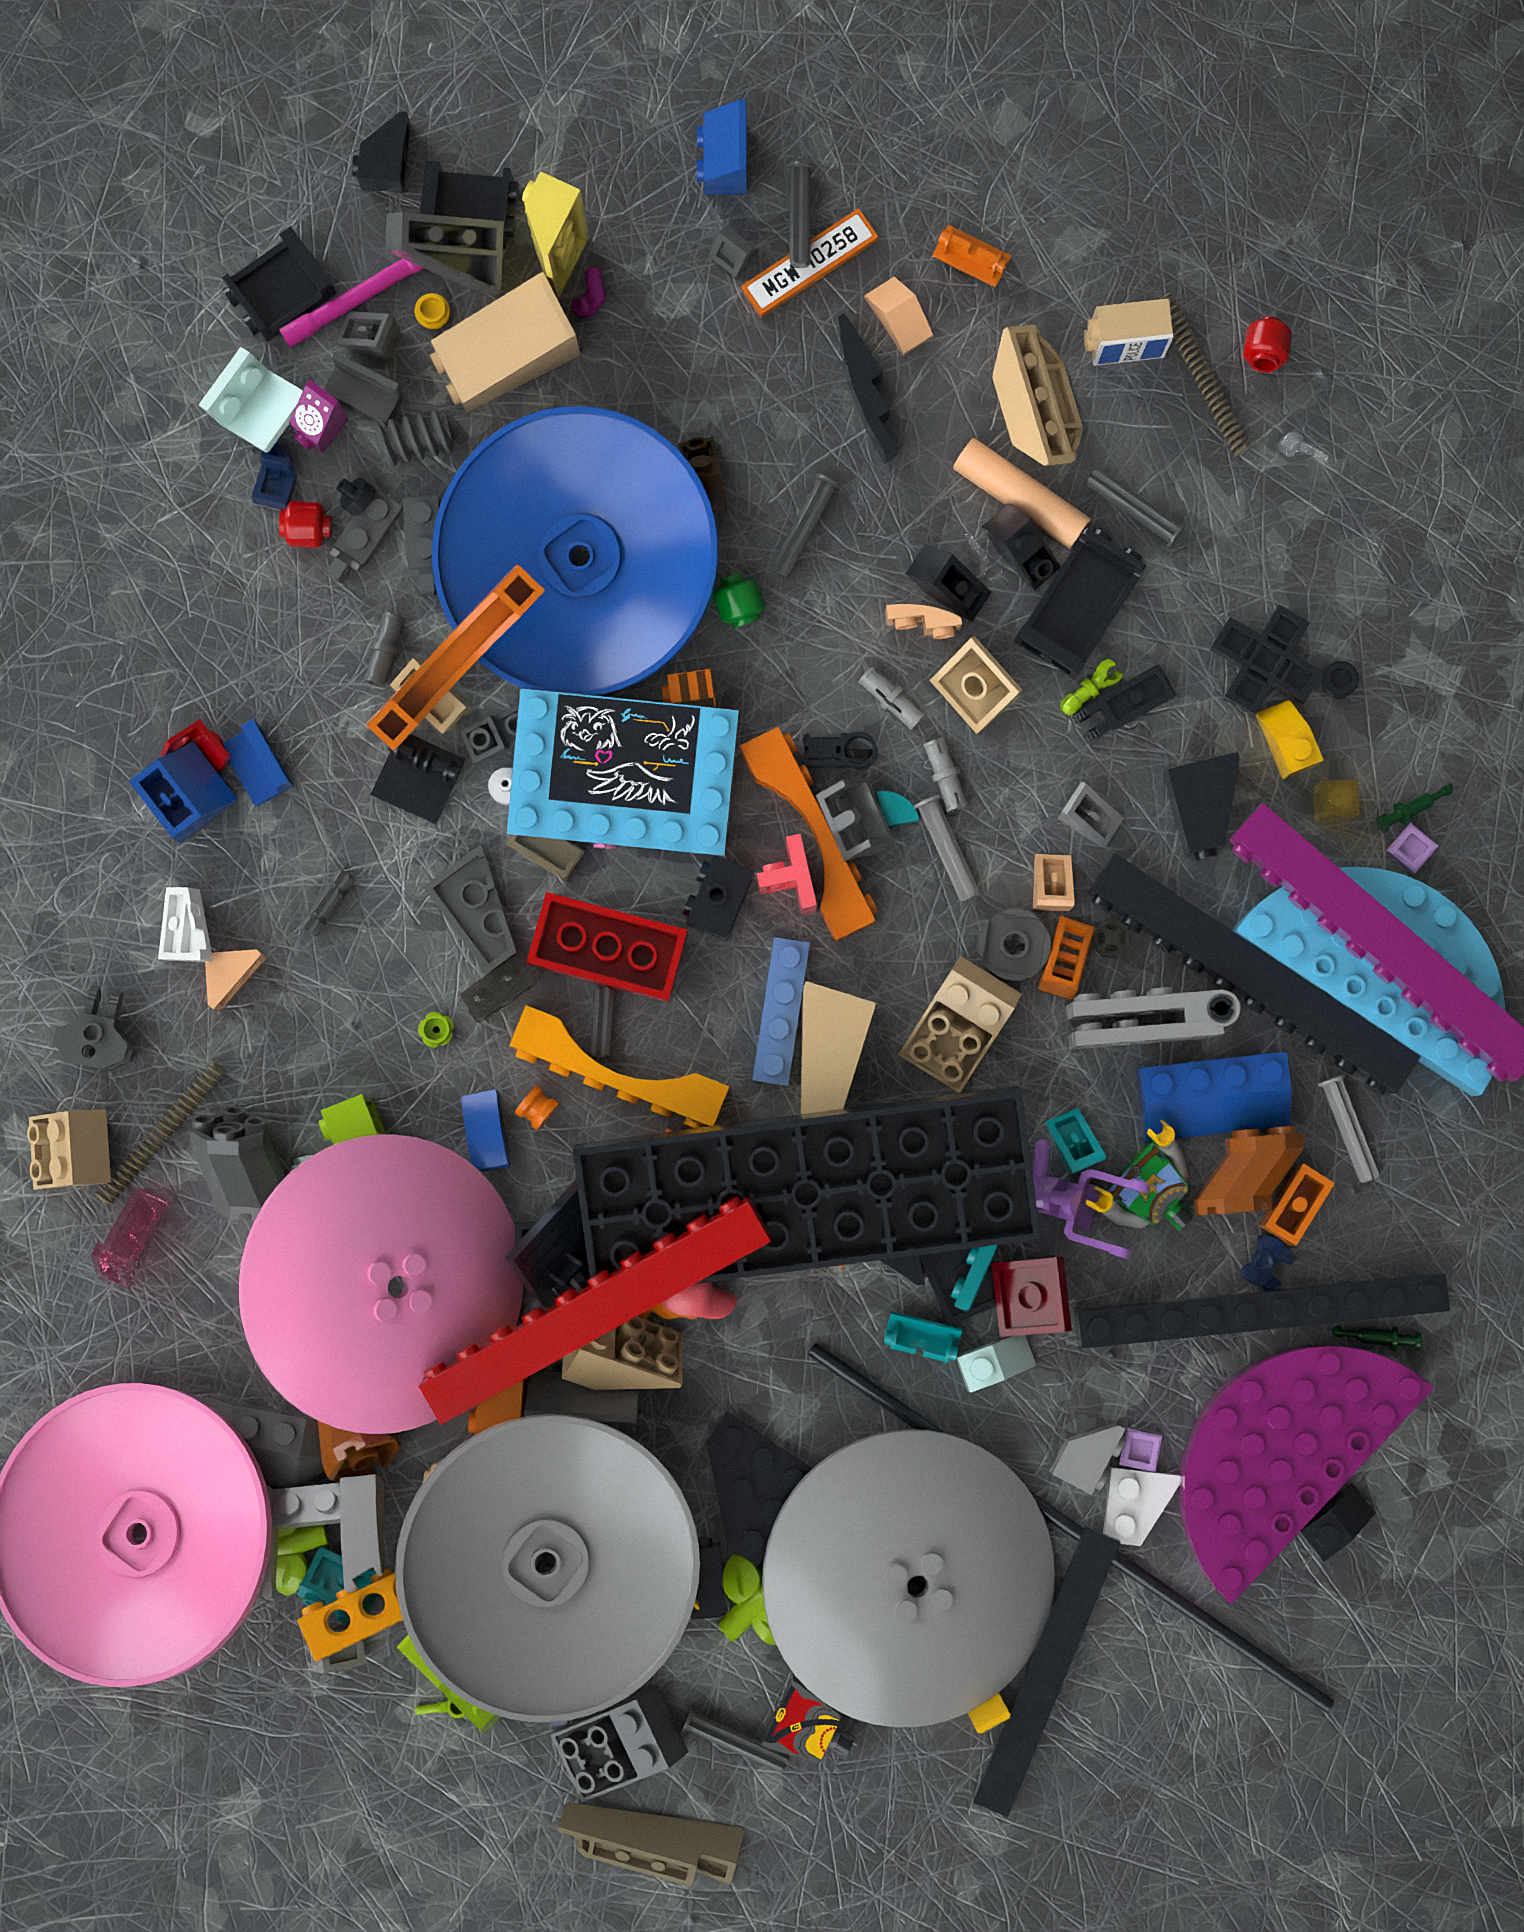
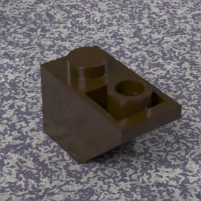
M695 437L687 442L678 443L679 451L692 465L704 484L714 513L726 511L727 504L722 473L713 437Z

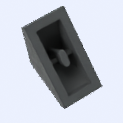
M348 311L336 344L388 364L400 335V329L395 317L390 314Z

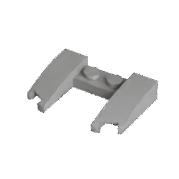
M376 1474L340 1478V1483L274 1490L269 1485L267 1486L272 1517V1542L269 1563L261 1586L264 1588L262 1597L270 1601L276 1600L278 1529L340 1523L344 1590L347 1593H352L359 1589L355 1578L372 1567L379 1576L384 1574L385 1482Z

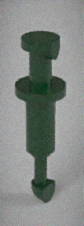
M1452 783L1442 787V790L1432 795L1426 793L1406 804L1401 802L1395 803L1393 805V813L1387 816L1384 813L1376 817L1378 828L1385 833L1389 831V826L1397 822L1405 826L1410 824L1412 816L1432 807L1435 800L1445 795H1451L1453 792Z
M1335 1326L1332 1329V1334L1335 1337L1358 1338L1362 1343L1390 1346V1351H1396L1397 1345L1412 1346L1415 1351H1420L1421 1333L1416 1332L1415 1336L1398 1334V1327H1392V1331L1362 1328L1359 1331L1342 1330V1326Z

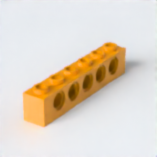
M391 1568L385 1569L384 1574L381 1576L378 1574L371 1576L372 1584L360 1590L347 1593L343 1589L337 1592L335 1595L338 1600L324 1606L322 1601H319L301 1610L303 1617L297 1619V1622L315 1663L403 1621L396 1592L395 1573H392ZM376 1594L384 1600L385 1607L380 1614L369 1615L364 1611L362 1603L368 1595ZM335 1611H344L350 1617V1625L343 1632H335L328 1625L329 1616Z

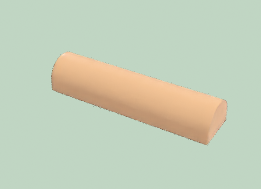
M974 437L966 445L953 466L955 471L1004 505L1009 503L1032 518L1036 527L1069 550L1091 521L1089 516Z

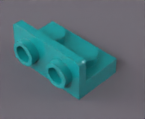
M319 1547L299 1587L298 1596L303 1599L302 1602L306 1606L322 1601L323 1605L326 1606L338 1600L335 1594L344 1589L342 1556ZM368 1570L356 1577L355 1581L359 1588L358 1590L372 1584L370 1577L377 1573ZM371 1594L363 1600L362 1606L367 1614H370L379 1595ZM333 1612L340 1622L348 1626L350 1625V1617L346 1612Z

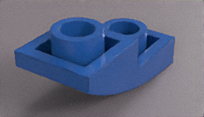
M494 1089L461 1096L471 1164L480 1172L509 1167L508 1136L503 1128L499 1092Z

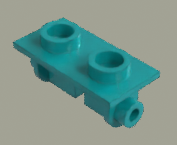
M891 1311L883 1344L890 1345L891 1350L896 1349L915 1354L917 1347L924 1348L922 1355L924 1357L940 1360L943 1363H947L948 1360L955 1362L958 1353L957 1346L963 1329Z

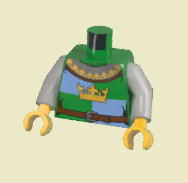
M1160 1120V1123L1163 1125V1130L1160 1134L1156 1135L1151 1129L1147 1130V1135L1157 1145L1154 1142H1149L1117 1176L1127 1180L1134 1179L1148 1183L1150 1185L1148 1194L1111 1183L1105 1190L1096 1186L1094 1189L1099 1192V1199L1095 1203L1087 1199V1206L1101 1212L1115 1224L1138 1229L1144 1228L1147 1225L1155 1227L1164 1217L1179 1231L1187 1225L1194 1214L1179 1200L1190 1189L1186 1184L1189 1173L1183 1152L1174 1138V1129L1164 1120Z

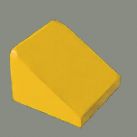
M999 1693L968 1712L978 1734L986 1732L1011 1716Z

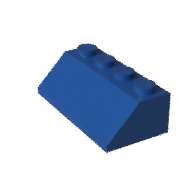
M1287 1052L1145 1067L1135 1070L1144 1142L1153 1141L1147 1135L1148 1129H1151L1156 1135L1162 1132L1163 1125L1160 1123V1120H1164L1174 1129L1175 1139L1230 1133L1237 1130L1290 1126L1291 1081Z

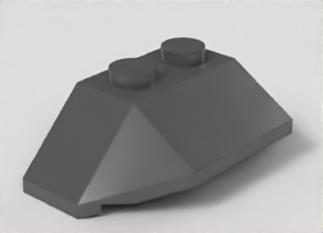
M204 1396L203 1402L224 1416L242 1435L260 1466L266 1485L280 1488L302 1487L324 1472L318 1421L306 1414Z

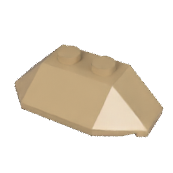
M1035 324L1006 327L1003 329L992 379L1012 445L1044 466L1072 463L1077 457L1076 451L1080 444L1083 426L1064 363L1052 346L1040 336V331Z

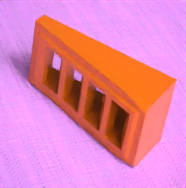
M1064 916L1059 917L1051 942L1050 955L1044 965L1038 985L1039 990L1066 999L1074 997L1078 991L1095 926ZM1067 932L1083 937L1082 943L1063 937V933ZM1060 946L1074 951H1078L1079 953L1078 956L1061 951L1059 950ZM1056 960L1074 966L1073 970L1056 965Z

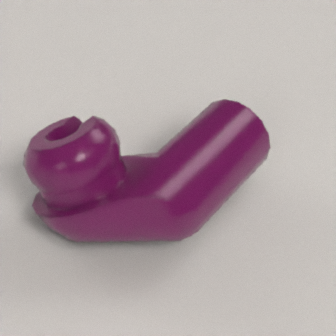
M599 267L589 268L584 271L587 290L579 299L574 298L572 301V311L579 318L585 319L594 316L606 301L602 271Z

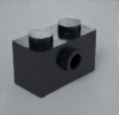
M713 855L711 863L704 861L696 880L702 883L697 896L690 894L683 910V915L688 916L686 920L687 926L727 942L754 878V871Z

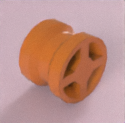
M536 1085L520 1103L515 1114L520 1118L526 1117L531 1121V1127L539 1131L553 1115L560 1103L555 1099H548L544 1096L543 1089Z

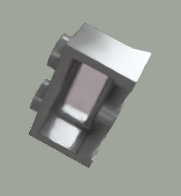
M867 777L841 780L816 795L844 861L872 856L895 843Z

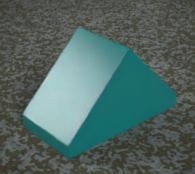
M1079 1108L1045 1122L1067 1174L1075 1173L1106 1159L1104 1151Z

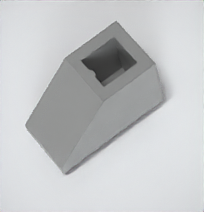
M1113 1423L1065 1438L1049 1472L1092 1495L1095 1488L1101 1490L1110 1473L1106 1469L1112 1455L1118 1457L1126 1443L1127 1438L1122 1436L1125 1428Z

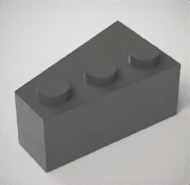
M407 212L387 213L385 251L482 295H501L504 221Z

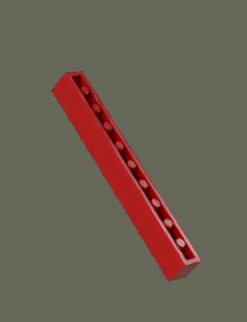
M739 1196L728 1200L719 1206L721 1213L710 1219L706 1215L694 1219L686 1225L687 1232L676 1238L673 1233L660 1238L653 1243L655 1247L653 1251L644 1256L641 1255L640 1251L628 1256L620 1262L622 1268L610 1275L607 1270L599 1272L587 1280L590 1286L576 1292L574 1288L565 1291L554 1299L557 1304L544 1311L539 1306L522 1316L521 1318L524 1322L511 1329L507 1324L489 1335L491 1341L479 1348L476 1343H473L456 1353L458 1359L445 1365L441 1361L425 1370L423 1373L426 1377L423 1378L418 1387L440 1425L771 1242V1234L750 1197L742 1201Z

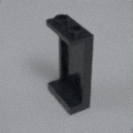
M1089 528L1084 529L1079 540L1014 641L1074 680L1147 566L1142 562L1143 558L1140 554L1127 547L1122 550L1111 543L1112 538L1107 533L1097 528H1094L1093 531Z

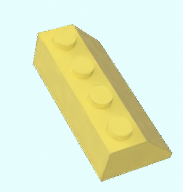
M540 171L536 181L530 180L527 184L522 201L525 202V213L527 214L531 237L533 238L541 268L555 296L559 300L588 242L589 233L581 190Z

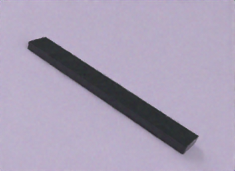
M1085 1525L1009 1710L1011 1716L1004 1722L973 1798V1803L1003 1816H1009L1120 1545L1119 1539Z

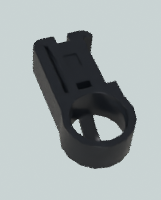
M864 732L841 733V739L840 737H813V739H810L809 733L803 737V763L807 768H853L864 770L872 766L877 760V745L873 738ZM862 738L871 742L873 749H847V746L853 740ZM847 756L870 758L865 762L855 763L850 759L848 760Z

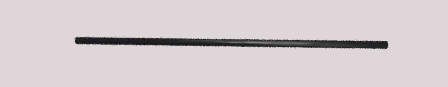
M817 1343L808 1352L807 1355L912 1428L946 1433ZM1029 1490L1044 1519L1079 1542L1084 1528ZM1118 1551L1116 1552L1111 1564L1112 1566L1327 1713L1331 1709L1334 1700L1123 1554Z

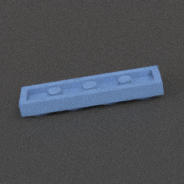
M774 937L752 1081L788 1086L810 942Z

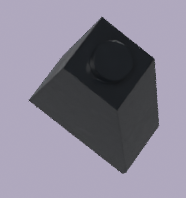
M1238 752L1167 769L1163 774L1185 858L1195 855L1196 861L1209 859L1217 856L1216 850L1225 845L1240 760Z

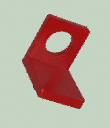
M200 719L168 739L160 755L163 757L194 742L219 774L226 769L230 759V754L224 748L222 739L214 731L210 732Z

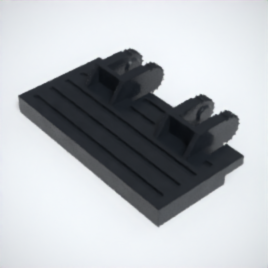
M577 1179L505 1257V1260L531 1296L538 1299L545 1310L557 1304L554 1300L557 1296L552 1290L553 1288L560 1295L574 1288L570 1283L573 1278L582 1289L590 1286L587 1282L590 1279V1273L588 1271L589 1265Z

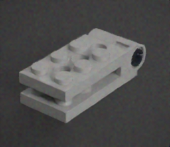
M1173 987L1151 989V991L1146 992V996L1138 997L1136 990L1117 991L1110 995V999L1101 1000L1099 993L1080 994L1074 998V1002L1065 1007L1066 1021L1175 1013L1176 1023L1139 1026L1138 1019L1123 1020L1114 1023L1113 1028L1103 1029L1102 1022L1080 1024V1026L1076 1027L1077 1031L1068 1035L1069 1050L1216 1038L1224 1034V1027L1233 1024L1240 1014V1003L1237 997L1227 990L1173 994ZM1215 1007L1218 1011H1221L1220 1014L1212 1011V1008Z

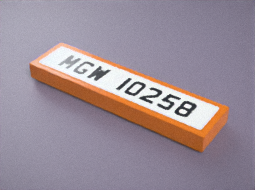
M858 208L811 239L810 265L808 267L794 268L790 263V254H788L743 284L741 291L759 317L763 318L877 242L878 235Z

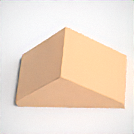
M897 278L889 279L864 295V298L903 356L933 337V333L916 295Z
M1035 854L1033 910L1069 912L1074 907L1075 902L1071 855Z
M257 949L212 953V962H205L208 1005L220 1012L267 959V956Z

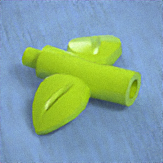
M325 1525L278 1529L276 1589L283 1595L289 1596L295 1593L309 1567L303 1553L328 1544Z
M733 1554L725 1565L722 1585L724 1593L736 1604L717 1621V1624L731 1642L737 1640L753 1624V1630L762 1641L776 1645L767 1622L763 1602L761 1572L744 1557Z

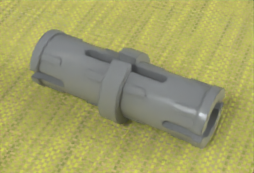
M874 665L858 681L860 685L881 702L880 707L884 711L889 709L910 731L927 714L903 694L904 689L900 685L897 687L893 685Z
M945 737L938 738V741L932 740L925 743L923 747L927 752L934 772L931 778L934 784H938L946 812L951 813L954 812V809L957 811L969 806L958 778L959 774H961L959 767H954Z

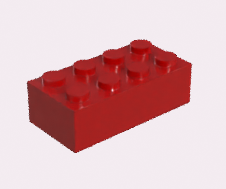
M546 892L527 963L532 967L670 1003L689 933L687 929Z

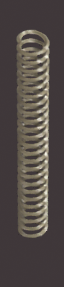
M1169 292L1160 299L1168 298L1173 295V292ZM1177 299L1169 300V305L1175 303ZM1180 305L1170 308V313L1177 310ZM1179 311L1172 315L1171 321L1174 318L1182 315L1183 311ZM1183 317L1177 320L1176 322H1173L1172 329L1176 325L1184 322L1186 320V317ZM1186 323L1177 329H1173V338L1177 339L1175 344L1180 345L1179 351H1183L1182 357L1186 358L1185 363L1190 364L1188 369L1193 370L1191 375L1196 376L1195 382L1199 383V389H1203L1201 394L1206 395L1204 400L1209 402L1208 407L1212 408L1211 413L1216 414L1214 419L1219 420L1217 426L1222 427L1220 432L1225 433V439H1229L1227 445L1231 446L1230 451L1235 452L1233 457H1236L1242 450L1249 447L1251 443L1235 448L1247 440L1248 437L1246 436L1231 442L1236 437L1242 435L1244 430L1228 436L1231 432L1240 428L1241 424L1225 429L1238 420V418H1233L1228 422L1222 423L1225 419L1234 415L1235 412L1233 411L1218 417L1230 409L1231 405L1216 410L1219 406L1227 403L1228 399L1212 404L1225 395L1222 392L1217 396L1209 398L1213 393L1221 390V386L1205 392L1208 388L1217 384L1219 380L1203 385L1206 381L1215 377V374L1199 379L1204 374L1212 370L1211 367L1202 372L1195 373L1200 368L1208 365L1209 361L1192 367L1195 363L1204 359L1206 355H1201L1189 361L1194 355L1202 352V349L1199 348L1190 354H1186L1189 350L1199 345L1198 342L1189 347L1182 348L1196 338V336H1192L1185 341L1179 342L1182 338L1193 332V330H1188L1176 336L1180 331L1189 327L1190 324Z
M211 1059V1062L218 1070L210 1065H206V1068L214 1076L205 1070H201L202 1074L210 1082L200 1076H197V1079L204 1087L192 1081V1085L200 1093L191 1087H187V1090L196 1099L185 1092H182V1095L190 1104L181 1098H177V1101L186 1110L173 1103V1107L182 1116L171 1109H168V1112L176 1121L166 1114L163 1115V1118L172 1127L158 1120V1123L167 1133L156 1125L153 1128L161 1137L152 1131H148V1134L158 1143L156 1144L149 1138L144 1137V1140L153 1150L139 1142V1145L147 1154L138 1148H134V1151L143 1160L129 1153V1156L138 1166L128 1159H124V1162L133 1171L119 1164V1167L129 1177L118 1170H114L124 1183L111 1175V1180L119 1188L111 1183L105 1184L115 1194L103 1186L100 1189L109 1199L95 1192V1195L106 1206L108 1203L114 1204V1198H119V1193L124 1192L123 1187H129L128 1181H134L133 1176H139L138 1170L142 1171L143 1165H148L147 1159H153L152 1153L158 1154L157 1148H163L162 1143H168L167 1137H172V1132H177L176 1126H182L181 1120L186 1121V1115H192L190 1109L196 1110V1104H201L200 1098L205 1099V1093H211L210 1087L214 1088L216 1087L215 1082H221L219 1076H225V1072L216 1060Z

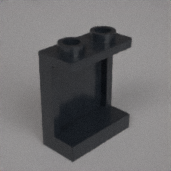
M291 226L279 234L282 242L230 277L227 272L221 275L226 284V287L222 289L226 298L234 308L239 304L247 314L242 319L254 336L261 333L267 342L281 333L280 328L300 316L310 313L337 294L332 282Z

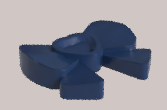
M1261 1234L1258 1237V1249L1254 1253L1251 1262L1242 1267L1240 1273L1249 1283L1262 1286L1266 1290L1279 1287L1281 1282L1269 1270L1275 1266L1274 1260L1292 1265L1291 1249L1285 1247L1278 1238L1268 1234Z

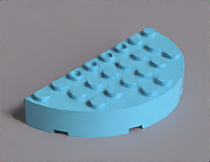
M1369 867L1339 868L1505 1010L1502 983L1490 949L1470 919L1453 902L1428 885L1403 874ZM1283 887L1255 905L1232 930L1420 1055L1421 1057L1418 1060L1420 1063L1471 1097L1483 1094L1492 1077L1485 1068L1488 1064L1478 1055L1472 1057L1464 1052L1457 1044L1459 1039L1449 1030L1447 1033H1444L1430 1022L1429 1018L1431 1015L1421 1006L1417 1009L1407 1003L1401 997L1403 991L1393 982L1387 984L1378 978L1372 971L1375 966L1364 957L1362 960H1359L1349 953L1344 947L1347 942L1335 933L1332 936L1320 928L1316 923L1318 917L1308 909L1304 912L1297 908L1288 899L1290 893Z

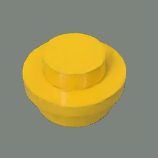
M428 293L420 297L416 302L414 308L415 317L421 326L427 329H438L449 320L450 306L443 296L436 293Z

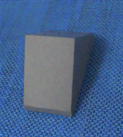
M1081 782L1057 819L1097 845L1105 848L1124 818L1090 786Z

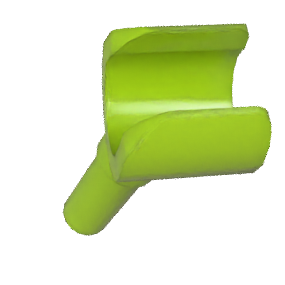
M448 1698L446 1701L435 1704L415 1706L416 1715L448 1712L453 1718L464 1716L461 1711L454 1712L450 1709L452 1702Z

